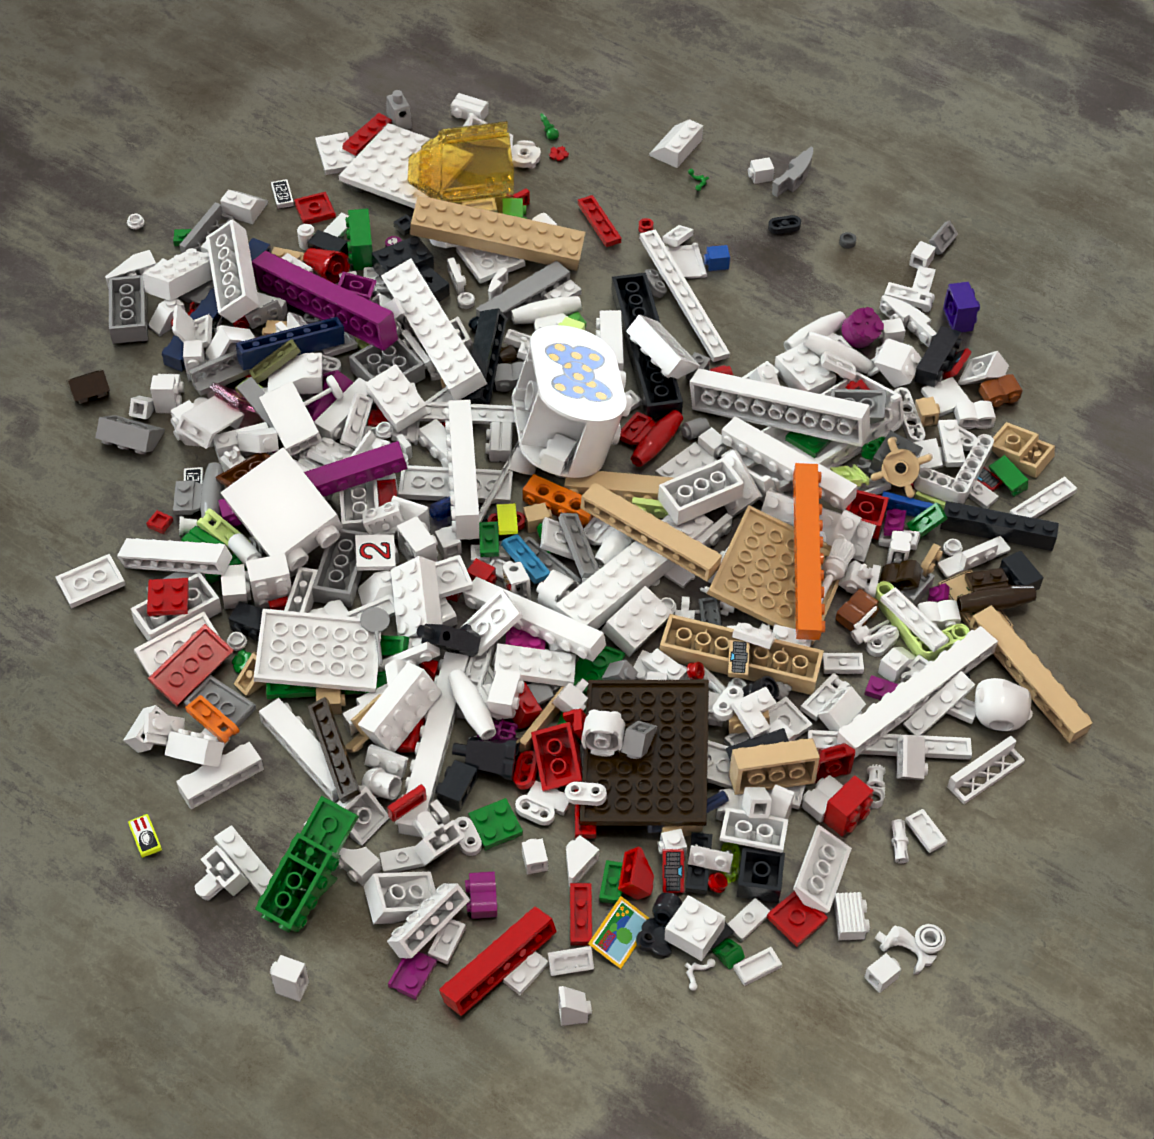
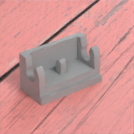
M930 573L925 578L921 574L918 588L903 590L901 593L917 606L929 592V588H932L935 575Z

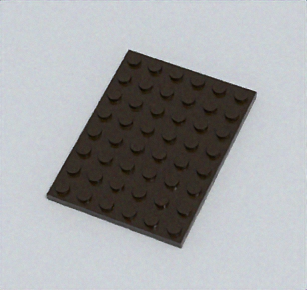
M588 680L586 716L589 715L591 710L616 711L622 715L621 718L625 722V732L626 728L637 721L656 725L657 729L647 754L639 759L629 758L627 754L619 750L615 751L612 756H597L592 754L589 748H584L582 782L603 785L606 788L607 799L599 806L581 805L580 825L707 826L709 680Z

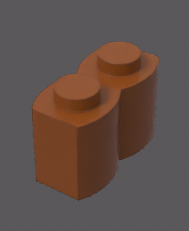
M1013 374L984 381L980 384L979 393L983 400L992 402L993 407H999L1003 403L1018 401L1023 391Z
M859 589L837 611L835 620L852 631L855 629L853 625L858 623L874 606L877 607V610L870 617L874 618L877 615L879 601L862 589Z

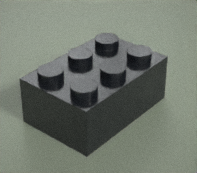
M413 236L372 252V267L381 279V275L409 259H412L418 270L425 265L434 270V256L418 236Z

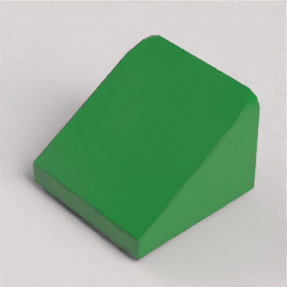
M729 938L712 949L714 955L728 969H732L735 964L745 958L741 945Z

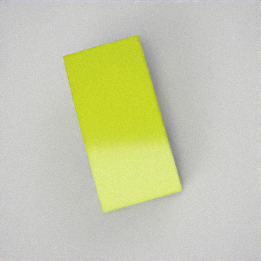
M515 503L497 504L499 535L518 534Z

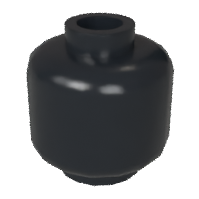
M661 893L655 901L652 914L659 923L667 925L683 902L674 893Z

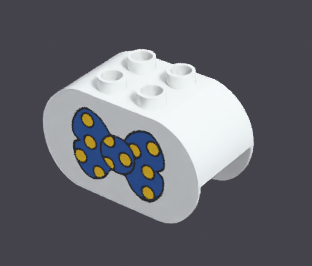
M561 325L542 327L532 334L517 385L512 393V404L521 452L536 467L540 468V453L543 448L546 449L548 440L550 438L553 439L556 433L577 441L574 454L560 475L563 477L580 478L595 474L604 465L611 444L616 445L619 442L621 433L620 420L622 416L627 417L629 415L632 399L630 394H624L626 373L625 371H619L615 353L602 339L585 330Z

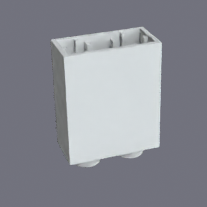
M284 447L221 492L229 507L268 557L285 553L290 571H296L299 567L304 566L309 559L307 554L320 545L322 548H327L340 537L339 531L343 526L338 515Z

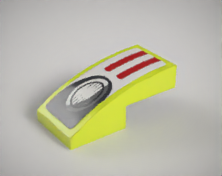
M148 814L128 821L142 858L162 850Z

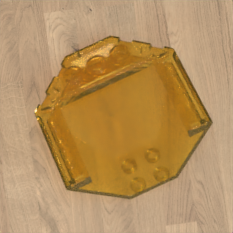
M508 121L441 129L437 132L438 135L434 139L430 138L421 146V150L416 154L413 152L409 156L408 183L430 198L460 203L513 197L514 166Z

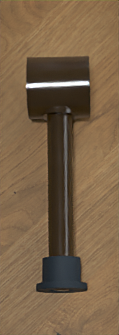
M478 316L473 317L468 323V326L475 331L478 325ZM512 345L501 346L498 364H512L518 361L517 352Z

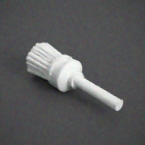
M836 539L833 541L830 554L822 565V570H824L825 574L822 584L825 589L824 597L832 581L844 577L849 562L856 554L854 544L846 539Z

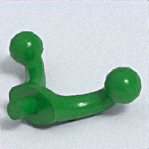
M693 169L688 170V174L692 178L702 181L699 185L695 186L696 191H700L707 184L706 180H709V177L704 178L703 175L696 176Z

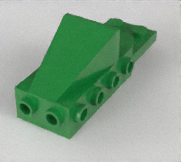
M323 796L320 797L301 833L297 832L296 836L292 839L290 847L281 859L276 872L269 880L266 890L258 900L255 910L262 913L261 917L271 923L273 920L280 923L278 927L288 933L291 930L299 932L300 929L304 928L310 910L316 907L318 899L338 879L331 872L335 871L339 865V858L341 856L339 852L358 820V815Z

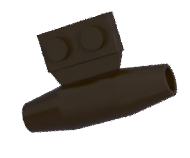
M1002 568L965 573V581L971 593L957 597L959 612L978 613L991 605L996 611L1011 609L1035 601L1036 590L1034 586L1008 585L1009 580Z

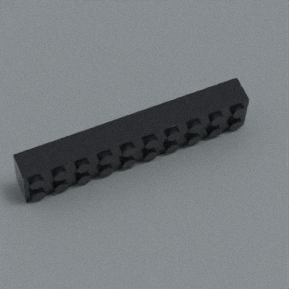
M646 272L612 277L611 292L616 310H621L622 332L645 415L651 417L652 420L662 419L673 410H677L682 414L683 400L677 379L664 376L661 373L662 369L650 361L652 358L645 355L640 350V345L631 341V336L626 332L638 315L660 323Z

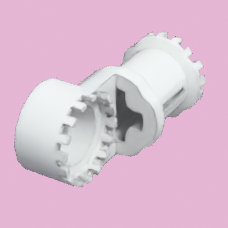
M873 764L867 768L869 781L866 784L874 790L873 795L875 794L880 797L879 801H873L870 808L875 809L881 807L884 802L885 783L883 782V775L885 774V768L881 765L877 766L875 764L874 766Z

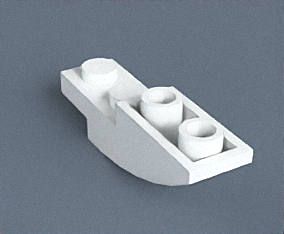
M886 295L881 297L880 309L882 313L886 314L890 319L901 318L904 328L907 327L922 343L929 347L937 334L930 327L931 319L904 301Z

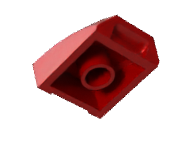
M846 743L817 750L820 759L815 783L829 775L834 778L851 774L856 753L855 749Z

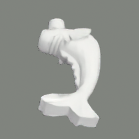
M894 926L887 936L879 931L875 937L876 940L882 943L880 948L884 952L890 947L899 945L916 953L918 961L914 968V975L919 974L924 966H931L937 957L936 955H927L921 951L915 942L914 936L899 926Z

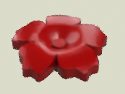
M563 146L553 147L550 150L549 157L553 160L562 161L568 157L569 153L565 151Z

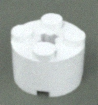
M552 570L546 580L539 583L536 589L537 593H539L538 604L555 611V604L580 584L572 578Z
M589 711V715L584 721L582 746L585 749L586 747L589 748L591 753L597 756H612L615 751H621L625 732V722L621 718L622 715L616 711Z

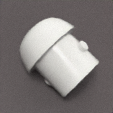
M383 768L368 770L362 779V786H367L375 798L382 797L394 800L401 790V778L397 775L385 773Z

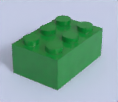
M369 209L348 210L349 217H345L346 228L350 227V229H346L347 240L351 241H347L348 252H352V254H349V263L353 264L354 271L364 270V267H372L373 251Z

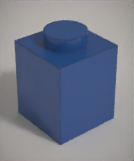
M727 245L707 247L706 254H704V264H707L709 271L729 269L730 255Z

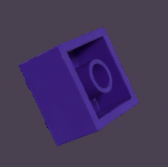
M969 282L948 284L943 309L951 329L961 332L973 331L974 325L977 323L980 303L976 301L975 291L971 288Z

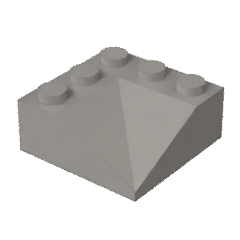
M399 337L385 351L369 345L349 356L351 371L357 378L367 382L395 364L410 383L414 382L416 384L425 379L424 363Z

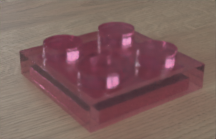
M213 382L210 389L216 392V397L221 400H227V404L235 409L238 408L243 412L248 410L255 413V410L242 395L231 388Z

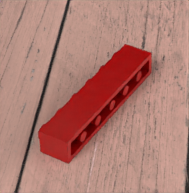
M536 906L533 907L439 989L444 1003L460 1016L466 1013L524 962L529 955H532L557 933L553 919Z

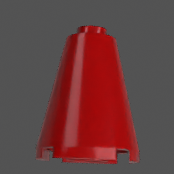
M309 248L303 256L304 263L313 268V271L319 277L325 278L334 284L339 282V274L349 272L350 264L347 260L348 256L340 251Z

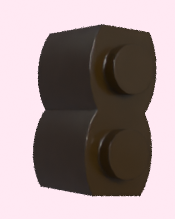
M911 559L899 564H886L882 567L879 583L883 581L889 582L899 591L916 589L919 587L923 568L916 560Z

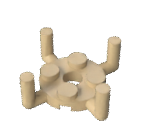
M890 437L887 442L891 452L883 461L882 471L873 473L870 478L872 481L885 478L892 485L904 487L907 497L912 498L915 496L916 491L912 489L911 483L918 477L920 465L930 462L933 459V455L928 453L917 458L910 450L898 449L896 437ZM901 462L906 465L904 473L896 471L897 463Z

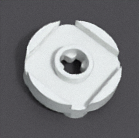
M518 141L516 145L513 146L512 144L508 149V159L513 167H528L532 169L536 167L541 158L540 148L536 147L535 143L531 141Z

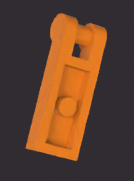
M199 695L185 707L186 712L217 737L219 742L225 744L229 741V737L235 736L240 732L235 723L202 695ZM225 726L227 729L224 732L220 730Z

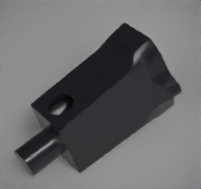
M425 624L418 626L416 631L417 636L422 637V644L428 642L447 652L473 657L477 655L481 637L468 624L463 625L459 629L442 624Z
M472 736L468 739L467 745L454 743L452 755L466 757L465 764L479 770L499 774L503 778L512 781L520 755V738H491L482 740L481 737Z

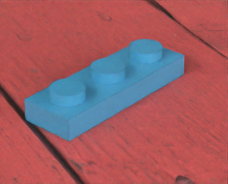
M518 534L502 540L501 546L515 562L522 563L534 584L546 580L550 571Z

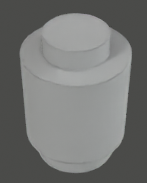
M697 418L683 423L681 431L685 438L691 440L710 429L706 418Z

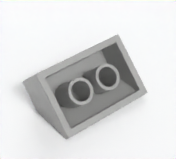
M117 415L99 417L95 438L102 440L101 443L112 445L114 443L118 445V448L125 450L132 448L135 449V453L146 454V452L155 449L165 429Z

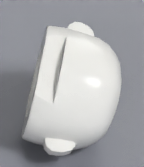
M992 678L983 680L978 683L975 691L977 718L982 725L993 730L1003 732L1017 730L1030 720L1033 715L1031 710V694L1028 689L1005 679Z

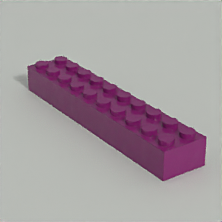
M267 251L252 261L259 290L273 297L286 300V303L320 320L338 317L344 326V332L383 351L398 340L394 314L391 310Z

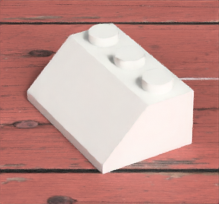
M690 119L675 125L650 152L649 156L678 168L702 141L703 125Z
M726 807L719 841L783 853L789 819L769 816V818H748L745 811Z

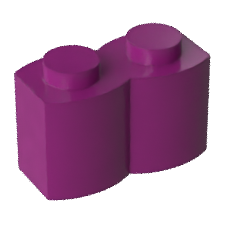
M495 872L469 873V880H465V891L470 893V901L466 904L467 912H471V919L497 917Z

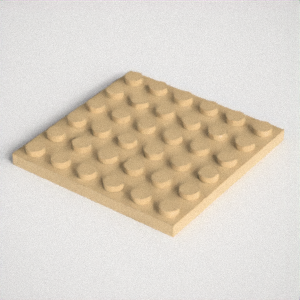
M748 505L707 594L773 627L776 624L796 629L794 527ZM824 541L823 547L820 548V553L824 554L823 563L826 557L829 556L832 547ZM840 579L832 581L822 601V604H825V614L822 615V621H824Z

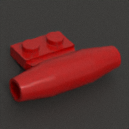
M673 410L655 423L651 417L636 412L622 427L619 439L629 445H638L631 456L632 463L637 467H642L658 455L674 437L683 421V415L679 411Z

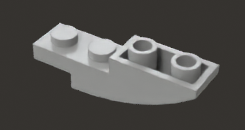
M813 147L803 151L798 157L790 161L789 170L773 181L772 195L778 197L787 189L794 192L804 182L811 168Z

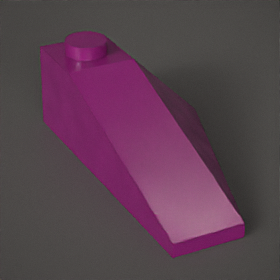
M338 370L323 374V391L329 388L326 378L330 375L335 378L343 393L354 383ZM332 392L306 406L309 408L308 412L313 422L337 400Z

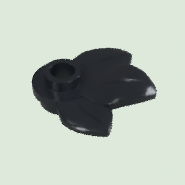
M655 918L646 920L642 924V931L636 936L638 948L645 952L651 950L659 956L672 954V950L668 945L669 942L665 940L666 926H660Z

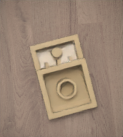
M1008 422L993 437L992 451L1000 458L1005 455L1021 472L1034 478L1038 477L1055 456V446L1039 440V434Z

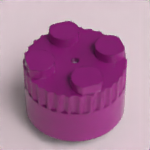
M859 308L842 323V335L851 346L866 348L881 335L884 323L874 312L873 308Z

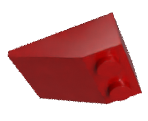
M571 722L531 732L543 792L567 786L572 782H582L580 744L577 734L573 733Z

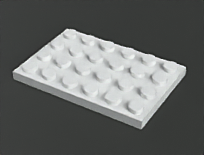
M263 609L254 682L376 693L379 660L375 633L366 631L361 626L360 618Z

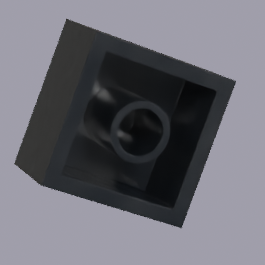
M743 847L736 897L756 898L757 900L779 903L785 853Z

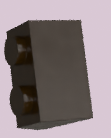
M97 370L66 380L73 400L75 402L78 401L79 404L90 401L89 397L95 395L96 398L104 397L107 395L106 392L110 391L103 370Z

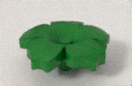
M242 649L238 652V656H234L232 664L236 673H241L252 653H247V651Z

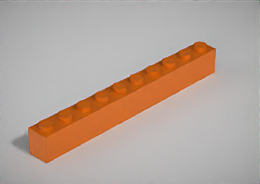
M795 463L793 471L796 639L820 640L821 633H825V621H822V615L825 614V604L821 603V598H824L825 592L824 587L821 586V581L824 580V570H821L824 554L820 553V548L823 547V536H820V531L823 529V520H819V515H822V504H819V499L822 497V488L819 487L822 473L818 472V464Z

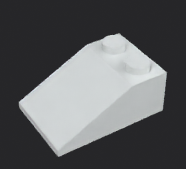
M303 353L289 360L279 370L268 376V392L291 381L299 394L323 392L322 353Z
M430 871L373 873L364 885L373 924H391L404 921L410 914L417 912L422 907L423 901L436 893Z

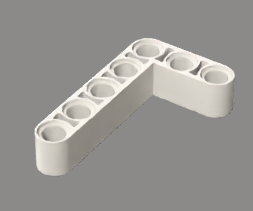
M987 434L979 435L956 478L927 467H921L919 475L914 481V488L945 502L950 501L964 504L991 454L994 439Z

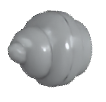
M777 681L779 696L775 701L787 697L792 687Z

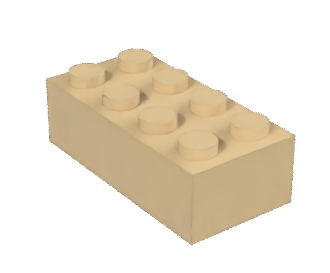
M813 738L733 749L729 778L735 795L744 794L745 787H765L766 790H773L775 784L783 788L814 784L820 757Z

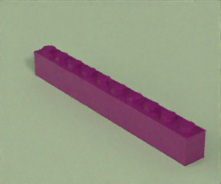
M399 441L304 473L324 497L408 468ZM225 499L218 500L223 519L233 527L242 524Z

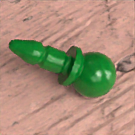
M541 113L540 118L545 126L544 131L547 138L556 140L559 137L558 130Z

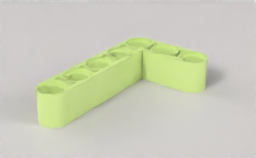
M886 581L878 583L875 599L879 601L878 607L890 621L891 625L897 627L899 636L916 657L921 655L928 661H934L942 651H948L957 640L961 641L969 632V628L964 624H955L942 630L949 638V641L933 652L880 601L881 596L892 590L894 586Z

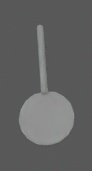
M371 607L363 611L360 623L366 631L375 633L379 665H382L383 659L379 633L387 629L390 618L384 609Z

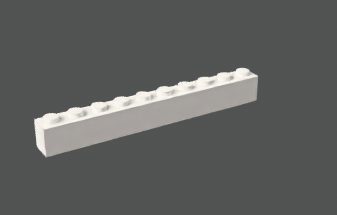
M981 626L976 630L969 631L964 639L961 641L957 640L948 651H942L936 660L929 661L920 672H914L905 683L901 682L892 693H886L881 701L877 704H871L862 715L858 714L849 725H843L837 732L836 743L838 745L846 743L855 749V757H857L919 710L960 671L964 674L968 673L993 654L998 641Z
M445 652L444 659L439 661L438 670L440 673L435 676L434 683L441 690L442 694L425 714L426 723L420 729V737L422 738L415 747V754L417 756L415 760L412 759L411 777H407L405 784L406 794L422 784L426 788L427 799L395 821L400 834L421 837L413 826V820L421 812L431 811L430 803L434 800L435 790L438 785L459 706L454 698L448 676L457 669L462 670L464 673L466 672L469 663L468 655Z

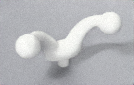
M709 959L706 965H700L696 962L692 965L688 962L685 964L688 968L686 974L691 981L689 984L690 990L694 991L698 987L693 971L714 967V959Z

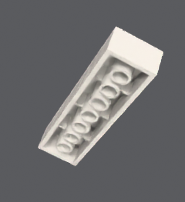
M471 400L448 401V408H445V419H449V421H445L446 433H449L446 435L447 447H450L447 449L448 462H451L448 463V474L452 476L449 477L450 503L454 505L451 506L452 520H455L452 521V532H456V539H479V506Z

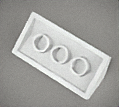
M820 825L816 826L793 889L805 906L828 913L852 848Z

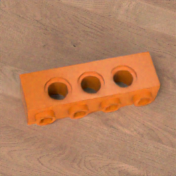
M535 474L532 475L522 489L523 501L527 504L545 503L547 510L550 509L552 514L558 517L561 513H577L583 527L594 517L581 509V494Z

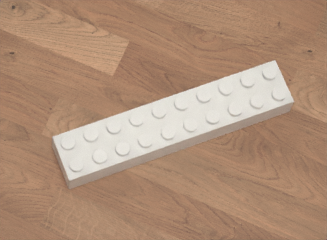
M412 259L381 275L393 298H398L406 320L453 398L460 400L485 386L487 382Z
M699 368L690 380L693 410L729 418L736 416L743 421L863 447L870 435L869 404Z
M669 514L661 520L695 540L713 525V521L704 514L680 525H676ZM634 541L555 604V611L598 629L643 587L649 588L677 564L638 541Z

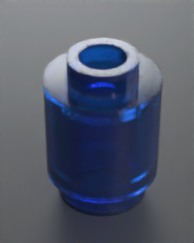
M444 497L430 505L429 514L433 520L441 521L451 515V506L454 505H451L450 497Z

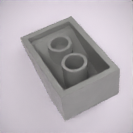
M831 389V397L869 404L870 424L884 420L886 390Z

